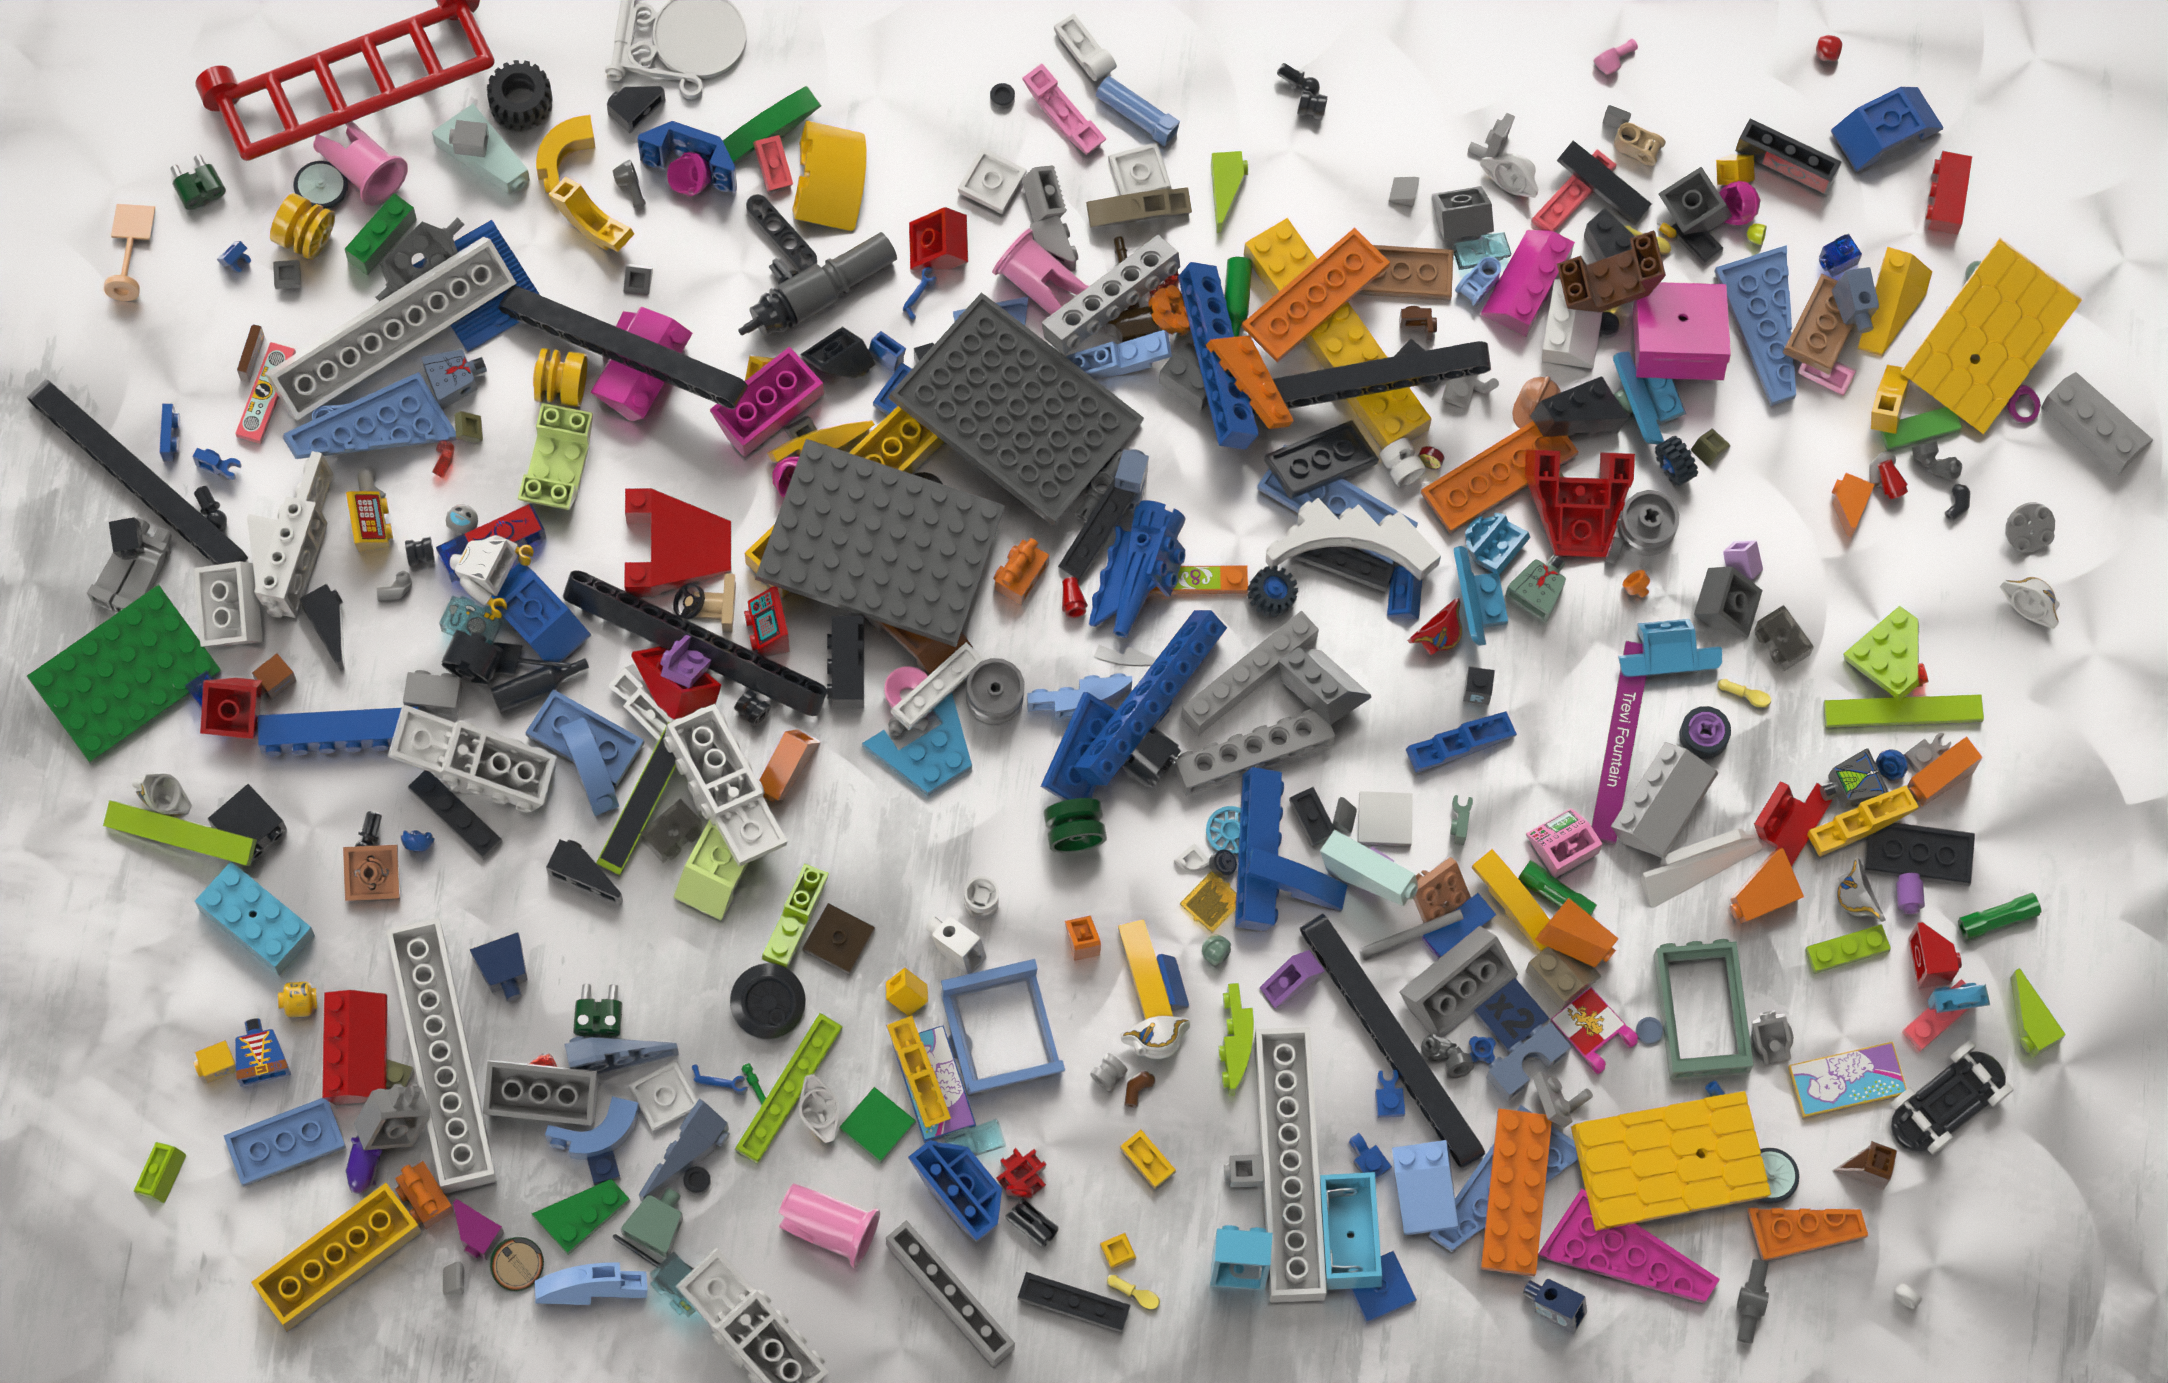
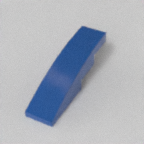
M1507 711L1463 723L1457 729L1435 734L1432 739L1409 745L1406 748V752L1417 773L1479 752L1513 738L1517 733Z
M1257 848L1251 850L1246 876L1269 882L1268 886L1290 892L1291 897L1338 911L1343 910L1348 885L1287 858Z

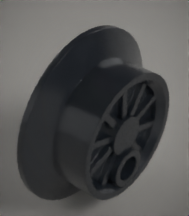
M763 963L747 969L737 978L731 990L730 1008L735 1021L745 1032L757 1038L773 1039L789 1033L799 1023L805 1010L806 998L800 980L792 971L778 964Z

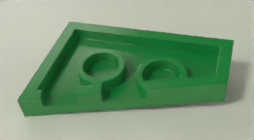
M610 1179L531 1214L569 1255L623 1208L630 1199Z

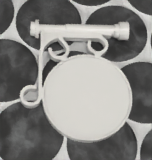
M621 0L614 37L615 45L611 65L605 67V73L608 79L614 81L621 80L625 75V71L680 80V93L687 99L698 98L702 93V82L700 79L714 78L726 73L742 57L747 40L744 18L739 9L730 0H669L658 13L650 4L640 3L634 7L635 0ZM642 10L648 11L651 17L647 20L638 19L637 25L648 27L654 23V45L646 41L632 45L636 16ZM640 49H648L651 55L648 58H642L641 65H639L632 57V53ZM656 55H658L664 65L673 72L648 69L643 66L651 64ZM685 81L697 84L698 89L694 92L686 91L684 89Z

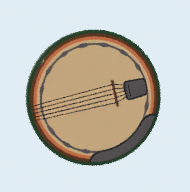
M522 1236L510 1237L499 1243L490 1258V1272L493 1279L499 1286L509 1291H522L534 1285L535 1280L540 1278L544 1267V1257L539 1246L532 1240Z

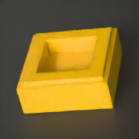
M1126 1233L1100 1243V1247L1111 1270L1136 1259Z

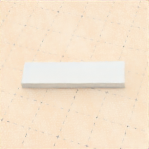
M966 642L895 705L890 713L908 730H911L968 678L971 670L978 663L984 661V659Z

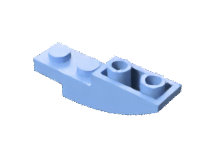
M1162 330L1120 344L1112 341L1067 355L1066 358L1093 379L1150 368L1153 362L1172 357L1168 332Z
M1122 673L1113 674L1106 678L1090 675L1084 677V679H1079L1078 690H1074L1072 687H1063L1058 691L1050 692L1046 689L1033 690L1032 693H1027L1028 712L1054 710L1055 720L1072 718L1083 692H1088L1110 705L1132 689V676H1126Z
M620 1262L594 1263L563 1269L535 1280L534 1284L535 1303L591 1305V1297L647 1298L648 1291L646 1271H620Z

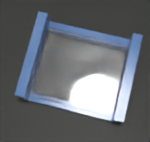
M1035 959L941 980V998L967 1096L980 1091L1065 1072L1063 1060L1059 1061L1037 981L1036 974L1038 968Z

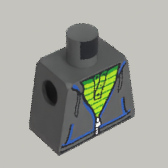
M1869 748L1862 750L1832 768L1828 775L1830 783L1820 786V792L1825 801L1837 797L1844 809L1857 807L1863 801L1889 792Z

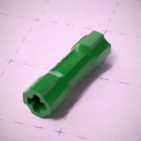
M1532 860L1528 862L1519 875L1518 879L1522 884L1535 892H1539L1559 907L1569 898L1590 916L1596 909V903L1564 885Z
M2032 892L2015 898L2008 903L1960 917L1958 926L1963 938L1967 941L1985 935L1987 932L2039 916L2042 913L2041 905L2037 896Z

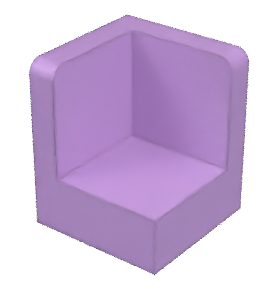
M1733 541L1723 551L1726 567H1734L1749 580H1753L1763 570L1757 541Z

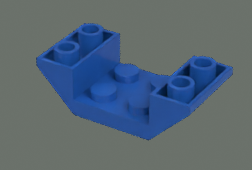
M1900 86L1857 107L1831 129V133L1854 170L1858 172L1878 162L1881 153L1917 135L1923 140L1942 131L1944 127L1918 87Z
M673 120L639 134L637 141L640 161H643L647 166L664 168L671 151L679 157L684 153L694 152L709 163L712 185L721 191L727 192L729 190L736 193L735 165L720 136Z
M518 563L509 571L497 596H491L493 599L502 598L506 601L507 610L502 606H497L495 609L502 613V616L544 661H564L591 636V633L571 610L528 566Z

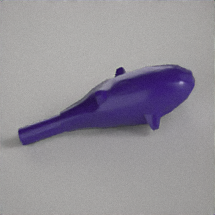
M357 1135L351 1138L353 1145L345 1172L351 1193L362 1194L371 1186L376 1185L374 1178L382 1150H364Z

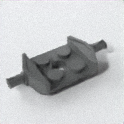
M457 217L447 228L443 227L441 229L422 221L380 262L387 287L375 298L380 302L457 254L453 235L465 224ZM417 253H421L425 258V262L421 267L416 268L412 264V257Z

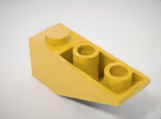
M1887 364L1871 412V429L1897 433L1910 379L1901 373L1904 367Z

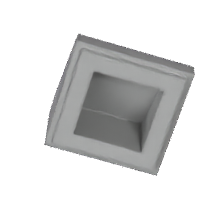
M1394 177L1389 202L1413 207L1420 177Z
M461 1261L444 1267V1295H463L464 1267Z

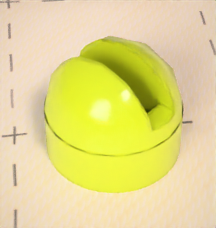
M1760 223L1752 224L1748 228L1747 238L1755 244L1762 245L1766 236L1767 225Z

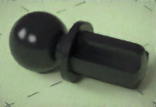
M1282 63L1279 66L1277 75L1291 83L1293 89L1300 86L1301 92L1308 90L1313 95L1319 92L1320 84L1316 78H1305V71L1299 72L1286 63Z
M207 486L198 487L194 495L202 508L200 510L201 514L207 515L206 518L219 530H222L227 524V516L224 512L217 510L220 507V503L214 500Z
M373 811L366 813L362 831L358 832V835L363 836V838L355 844V847L375 846L373 839L379 840L377 834L382 819L381 814Z

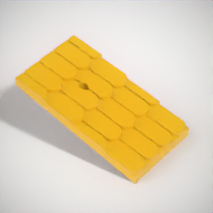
M1999 237L1901 370V373L1984 435L2077 309L2082 298ZM1973 354H1978L1980 358L1975 360L1972 359L1971 356Z
M1746 1091L1619 1114L1618 1116L1584 1121L1571 1126L1595 1231L1770 1196L1771 1191L1767 1182L1768 1179L1756 1131L1754 1130L1755 1127Z

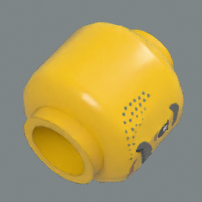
M309 982L286 983L283 987V992H278V1008H284L287 1017L310 1016L313 1009H317L316 988H312Z

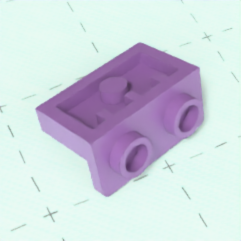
M685 635L680 641L674 643L670 651H665L660 663L663 666L661 676L690 688L709 669L711 659L704 657L698 651L688 650L691 637Z

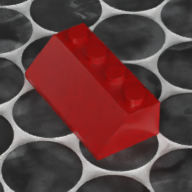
M357 990L324 992L322 1098L334 1105L366 1102L372 1091L377 1089L386 1090L387 994Z

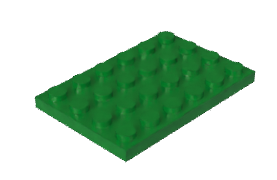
M158 584L28 674L27 678L90 763L201 686L205 680H209L221 672V669L205 647H201L200 640Z

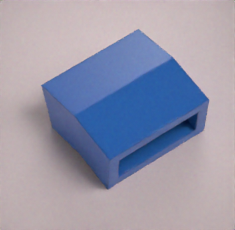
M882 331L871 339L868 350L872 358L894 373L899 365L904 363L906 348Z

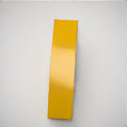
M872 420L842 423L814 430L789 440L767 454L772 462H778L794 451L800 457L806 439L838 449L875 424Z
M1907 785L1861 802L1858 808L1835 816L1833 821L1809 830L1807 835L1820 857L1883 829L1918 810L1919 806Z
M1491 849L1472 865V869L1489 887L1488 891L1506 910L1505 914L1535 948L1541 952L1547 946L1537 942L1535 938L1550 919L1511 869Z
M1144 919L1118 925L1119 935L1126 953V960L1145 1020L1157 1016L1173 1017Z
M913 1016L887 1024L886 1027L925 1128L951 1119Z

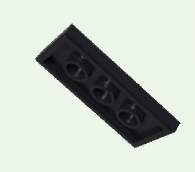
M1350 420L1265 455L1264 461L1288 497L1293 499L1372 467L1378 463L1379 458L1353 420Z
M1892 823L1867 836L1864 862L1865 873L1895 877L1905 873H1917L1920 875V880L1970 886L1975 833Z

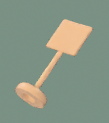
M116 205L111 237L127 238L121 275L110 276L104 282L103 291L110 298L119 301H132L139 297L140 286L135 279L127 276L134 239L150 240L155 206Z

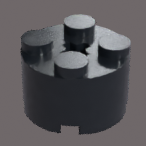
M456 630L441 662L447 671L457 677L462 678L466 676L472 678L471 683L488 686L504 650L496 645L486 643L487 638L479 633L472 632L470 636L463 631Z
M1153 726L1151 731L1145 735L1132 752V757L1129 761L1125 762L1122 769L1145 787L1150 786L1154 789L1165 773L1163 767L1170 768L1182 750L1178 748L1179 745Z

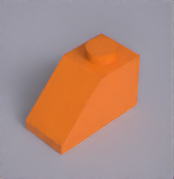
M1846 472L1843 480H1836L1831 493L1836 495L1832 504L1846 535L1852 538L1875 484Z

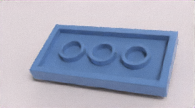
M553 689L525 732L526 736L573 762L559 727L584 717L601 753L611 782L617 787L644 745V740Z
M324 1098L223 1135L242 1187L346 1148L331 1105Z

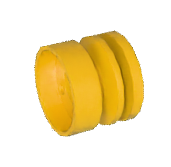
M291 193L277 210L270 229V240L287 249L293 246L295 253L303 254L305 258L313 260L322 252L328 242L335 223V213L329 209H323V206L318 204L311 207L310 200L296 193Z
M542 348L535 363L533 373L534 400L543 402L547 391V403L553 404L557 393H560L562 405L580 407L587 378V354L568 352L565 363L561 362L560 350H554L550 361V349Z

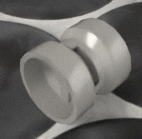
M1107 1053L1102 1059V1064L1099 1067H1095L1090 1075L1101 1087L1111 1091L1116 1085V1080L1119 1077H1123L1128 1069L1117 1057Z

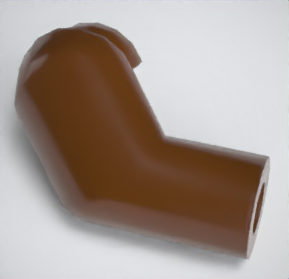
M1140 1071L1130 1079L1126 1087L1124 1105L1132 1108L1138 1107L1139 1092L1145 1087H1153L1155 1076L1148 1071Z

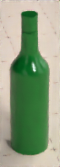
M1240 256L1227 259L1224 293L1234 337L1240 335L1242 323L1248 318L1252 261L1249 258Z

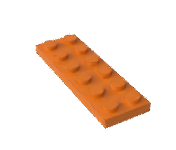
M1354 227L1242 323V328L1278 363L1390 266V261Z
M1534 421L1424 487L1421 489V494L1449 534L1528 486L1525 478L1526 450L1560 451V466L1576 457L1579 451L1569 437H1543Z
M1498 1108L1481 1270L1534 1277L1536 1275L1552 1121L1548 1120L1546 1114Z

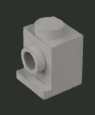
M1262 1154L1230 1156L1229 1164H1224V1180H1230V1187L1257 1186V1188H1262L1264 1183ZM1245 1170L1248 1176L1240 1177L1238 1172Z

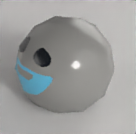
M456 505L447 512L446 526L465 536V533L477 528L478 515L468 505Z

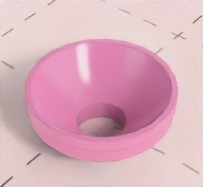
M910 666L901 667L891 672L887 677L884 688L888 704L892 708L902 700L900 692L904 689L913 690L928 677L927 674L921 669Z

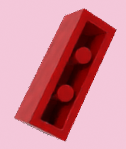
M1942 151L1939 160H1934L1932 174H1935L1936 178L1935 182H1931L1928 197H1933L1932 204L1927 205L1925 220H1929L1928 230L1954 235L1959 234L1963 224L1973 156Z

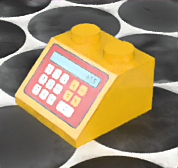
M379 491L346 492L353 538L358 552L390 547L389 539H393L391 523L386 524L384 515L389 513L387 498H382Z

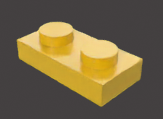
M1141 1129L1120 1146L1121 1151L1154 1189L1176 1173V1169Z

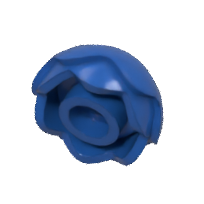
M1887 749L1882 751L1876 759V765L1880 774L1890 780L1903 778L1908 770L1907 759L1898 750Z
M404 830L403 835H401V842L405 849L413 851H427L433 845L435 839L430 832L424 834L418 830H413L410 833Z

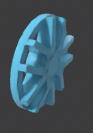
M1236 806L1222 807L1209 817L1206 825V836L1211 847L1215 850L1226 849L1231 842L1235 850L1229 851L1234 855L1239 854V848L1235 841L1239 839L1240 821L1238 822V814L1241 813V808ZM1228 811L1235 812L1234 820L1228 819ZM1224 812L1225 821L1216 818V816ZM1212 821L1220 824L1221 828L1211 827ZM1210 832H1214L1219 835L1213 840ZM1221 838L1225 840L1222 847L1216 844Z

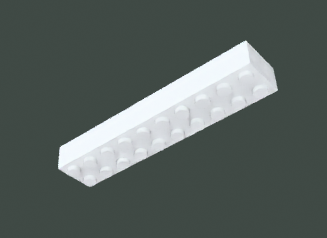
M482 237L264 374L290 416L295 420H299L515 285L516 281L492 241Z
M435 918L386 929L417 1079L430 1108V1118L427 1121L440 1187L443 1193L446 1194L497 1182L440 919Z
M1310 1027L1256 1029L1254 1041L1260 1144L1263 1157L1265 1229L1268 1233H1273L1271 1265L1268 1273L1270 1303L1323 1301L1327 1292Z

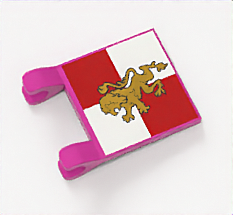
M1592 987L1550 1019L1553 1025L1584 1057L1596 1074H1600L1605 1070L1606 1062L1595 1052L1617 1034H1619L1629 1048H1632L1638 1042V1035L1618 1017Z

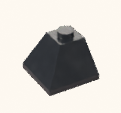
M843 326L800 354L804 360L822 372L854 379L866 375L870 368L876 365L863 339Z

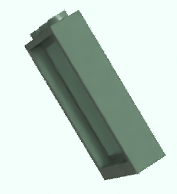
M1718 939L1711 944H1702V941L1688 942L1686 946H1676L1675 943L1660 945V948L1656 949L1653 956L1669 1078L1681 1079L1750 1073L1754 1065L1737 941L1729 942L1728 939ZM1725 957L1738 1054L1680 1059L1668 962Z

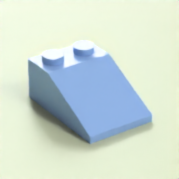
M1446 1140L1393 1147L1392 1152L1404 1235L1459 1228L1450 1154Z

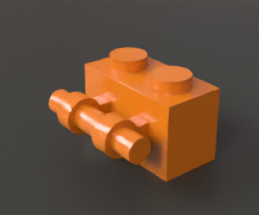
M1030 538L1028 542L1022 540L1018 546L1014 545L1007 556L1008 562L1004 567L1000 566L993 577L995 580V590L1021 606L1049 565V554L1037 548L1038 542L1033 538Z
M424 1161L414 1167H411L409 1164L401 1169L402 1174L395 1178L398 1184L395 1191L402 1202L408 1200L413 1208L409 1210V1213L417 1224L422 1222L425 1229H428L454 1212L452 1205Z

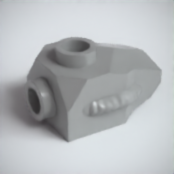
M1775 1011L1760 1013V1018L1752 1021L1753 1031L1751 1036L1753 1047L1756 1052L1762 1055L1764 1065L1791 1059L1790 1049L1794 1037L1786 1015L1776 1014Z

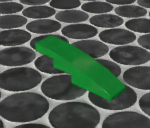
M806 85L762 111L722 141L733 163L737 165L755 150L753 142L777 135L784 137L822 105Z

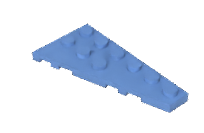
M1787 245L1718 266L1714 271L1719 284H1726L1727 303L1770 406L1795 399L1796 397L1793 358L1783 354V350L1792 334L1791 302L1788 284L1789 269L1787 266Z
M419 372L290 430L283 435V439L295 459L310 458L312 451L328 456L457 440L455 429Z
M1522 1105L1517 1109V1111L1532 1113ZM1551 1126L1546 1183L1578 1161L1574 1140ZM1494 1144L1455 1198L1459 1228L1433 1231L1429 1236L1450 1252L1456 1250L1485 1228Z

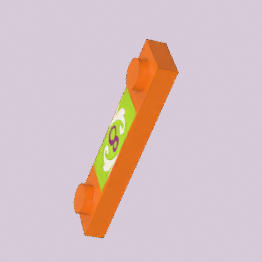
M1180 566L1178 582L1173 588L1172 594H1248V566ZM1156 586L1150 590L1149 594H1163V592Z

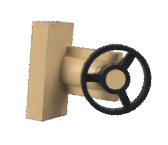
M725 574L723 593L704 592L699 585L694 583L683 585L674 597L673 609L675 614L685 620L692 618L721 619L722 632H733L736 594L735 574ZM696 587L699 592L690 594L687 589ZM684 594V609L682 613H680L678 604L681 595Z

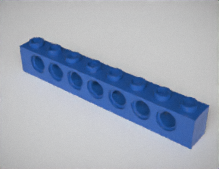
M1190 261L1178 275L1218 444L1219 446L1246 450L1258 436V427L1255 423L1253 408L1249 404V396L1243 391L1240 392L1234 384L1237 380L1229 370L1224 371L1219 364L1221 359L1216 352H1210L1205 346L1210 339L1234 337L1226 299L1224 298L1221 286V279L1217 266Z
M1194 610L1074 765L1073 768L1090 785H1108L1226 631V625L1212 610Z

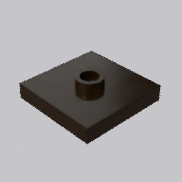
M828 903L805 942L802 951L850 975L872 937L875 927Z

